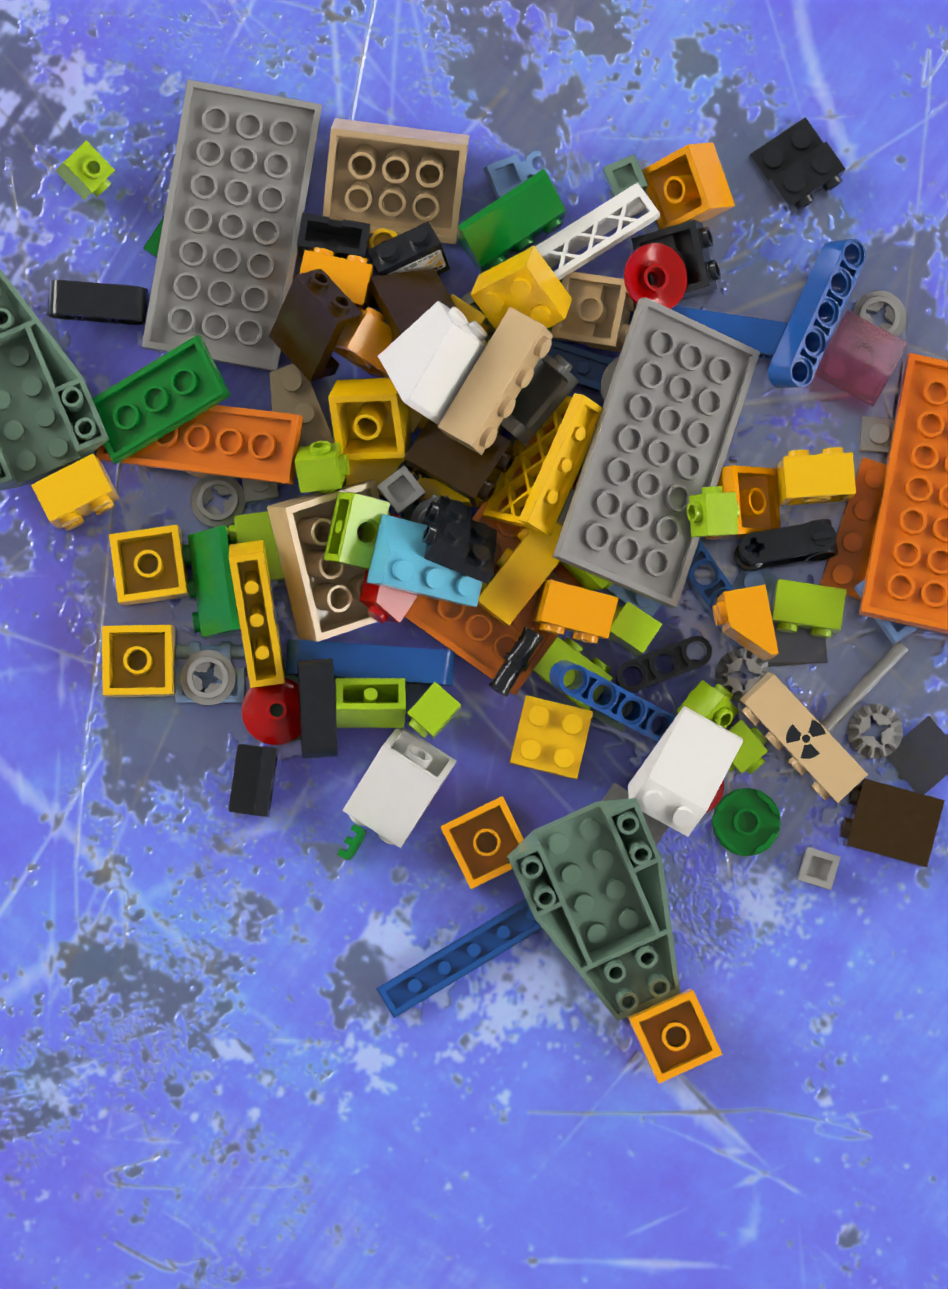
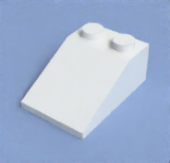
M684 706L629 782V799L636 798L642 812L688 837L708 810L743 743V738Z

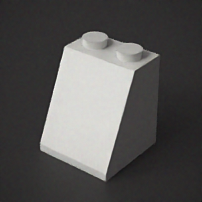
M437 301L382 351L378 358L403 402L439 425L487 346L485 338L488 335L476 321L468 322L458 308L453 306L450 309L440 301Z
M405 727L396 728L382 745L342 811L347 813L356 824L367 826L378 833V836L384 842L401 848L457 761Z

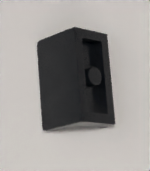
M245 744L237 746L228 808L230 812L263 817L270 816L279 753L278 748Z

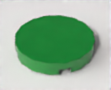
M751 788L735 789L724 795L714 808L712 816L713 834L719 844L730 853L740 856L759 855L769 849L778 838L781 825L779 809L773 799L760 790Z

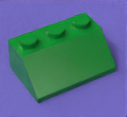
M542 169L458 225V241L480 274L506 261L505 257L515 250L519 254L530 248L535 243L533 238L542 232L549 235L563 225L562 219L565 218L566 210L545 169Z
M224 525L188 535L189 544L183 545L185 564H192L193 578H188L190 599L196 598L198 612H192L195 633L201 632V637L204 640L241 635L229 563V545L231 544L229 529Z

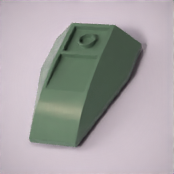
M0 269L1 491L22 487L57 472L92 454L106 443L109 437L83 376Z
M636 798L594 802L533 830L507 856L534 918L617 1021L680 993L663 862Z

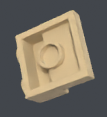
M572 272L564 277L561 284L572 297V302L565 320L552 326V339L585 344L590 348L621 352L630 324H628L630 312L635 311L637 306L626 290L624 279Z

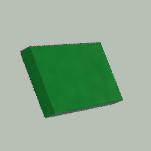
M196 335L92 399L109 437V440L103 445L112 463L118 464L232 395L203 338Z

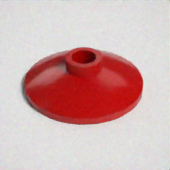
M650 243L637 248L628 258L624 270V283L630 298L636 305L640 298L646 297L671 309L680 302L686 291L687 271L681 257L672 248L660 243ZM648 273L651 274L654 281L652 285H650L648 282Z
M285 678V683L255 687L247 691L242 702L241 714L246 729L255 739L269 745H283L301 735L299 691L296 682ZM273 704H280L282 706L283 713L281 716L274 717L271 715L270 707Z

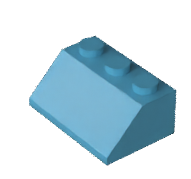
M385 514L381 515L367 583L457 605L477 607L482 586L481 581L424 559L426 544L422 543V537L428 525Z

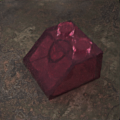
M847 310L824 352L815 376L874 407L908 342Z

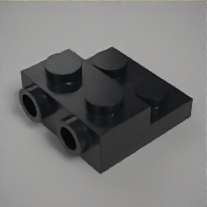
M806 117L752 152L748 157L786 212H789L794 207L800 211L815 200L812 195L821 189L828 192L838 186L843 181L841 176L846 170L827 141L823 143Z
M692 220L631 238L634 251L646 244L660 243L669 246L681 257L687 271V287L683 297L687 298L718 289L716 280L721 279V272L718 262L710 258L708 247L713 246V237L709 227H703V223ZM648 273V282L652 285L654 280L652 275Z
M440 495L437 502L431 501L425 513L424 520L428 521V526L422 537V543L426 544L424 559L488 584L494 575L497 530L485 523L472 520L471 507L464 505L458 500H452Z

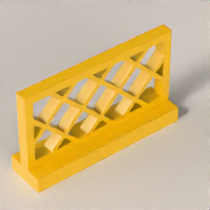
M574 393L573 397L566 396L563 402L537 431V441L527 448L516 438L513 444L514 462L505 474L501 472L496 483V489L488 500L482 515L491 520L534 529L540 534L551 536L586 457L603 407L585 395ZM554 421L555 428L545 435L543 428ZM552 443V445H551V447H550V449H549V451H548V447H547V446ZM540 452L541 460L531 466L529 459ZM522 465L523 473L513 480L515 470ZM526 483L527 491L517 498L516 490ZM508 496L509 504L498 512L502 500Z

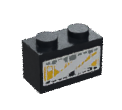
M429 221L367 250L377 276L434 268L437 274L440 275L450 270L441 242Z

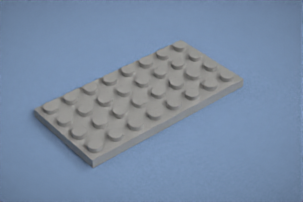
M187 80L142 349L168 353L192 337L199 335L203 338L214 362L270 372L278 369L281 349L273 342L269 334L293 281L297 257V240L302 213L305 210L322 104Z
M646 297L640 298L553 558L669 608H676L700 538L691 537L690 521L687 517L689 496L702 494V487L717 486L760 351Z

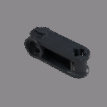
M819 519L799 525L753 532L745 535L736 547L734 561L744 571H757L803 562L823 561L838 555L836 532L829 519ZM750 547L751 552H746V549ZM752 552H757L758 555L754 557Z

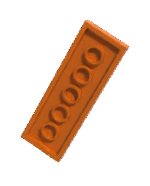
M215 405L121 461L120 464L293 485L296 468L294 461L299 448L303 416ZM104 445L99 447L96 457L100 461L112 462Z

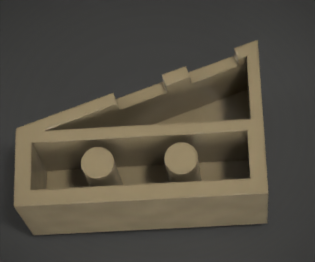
M292 363L270 372L272 411L303 416L299 447L310 446V444L317 441L335 443L312 384ZM295 468L294 479L298 478V477H297L296 468Z

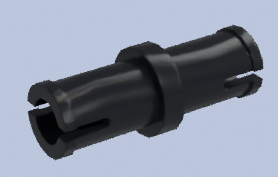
M524 627L510 653L506 652L502 657L505 661L488 686L497 693L507 697L521 672H526L529 665L527 662L538 644L543 640V637L535 631Z

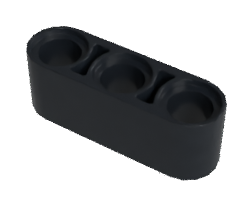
M52 280L49 287L47 316L64 320L144 325L146 323L148 289L131 285Z
M692 636L637 657L620 666L616 672V684L631 693H636L696 670L708 663L713 652L712 646L704 637ZM697 643L703 647L705 655L701 661L696 662L689 659L686 652L689 644ZM663 655L671 659L673 668L670 673L662 674L656 670L654 662L658 656ZM634 668L639 671L641 681L637 686L632 687L624 683L622 674L625 669Z
M333 658L297 660L302 758L337 757Z

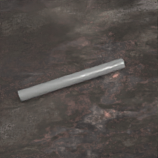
M898 641L821 722V725L831 733L901 659L908 649Z

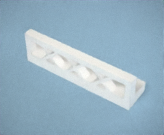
M637 182L535 247L550 268L560 263L559 268L554 271V274L561 280L660 218V212ZM647 209L648 213L639 219L632 218ZM617 227L615 234L610 237L603 236ZM587 245H589V246H588V250H587L586 252H584L583 254H581V255H576V254H574V253L578 252L579 250H581L582 248H584V247H586Z

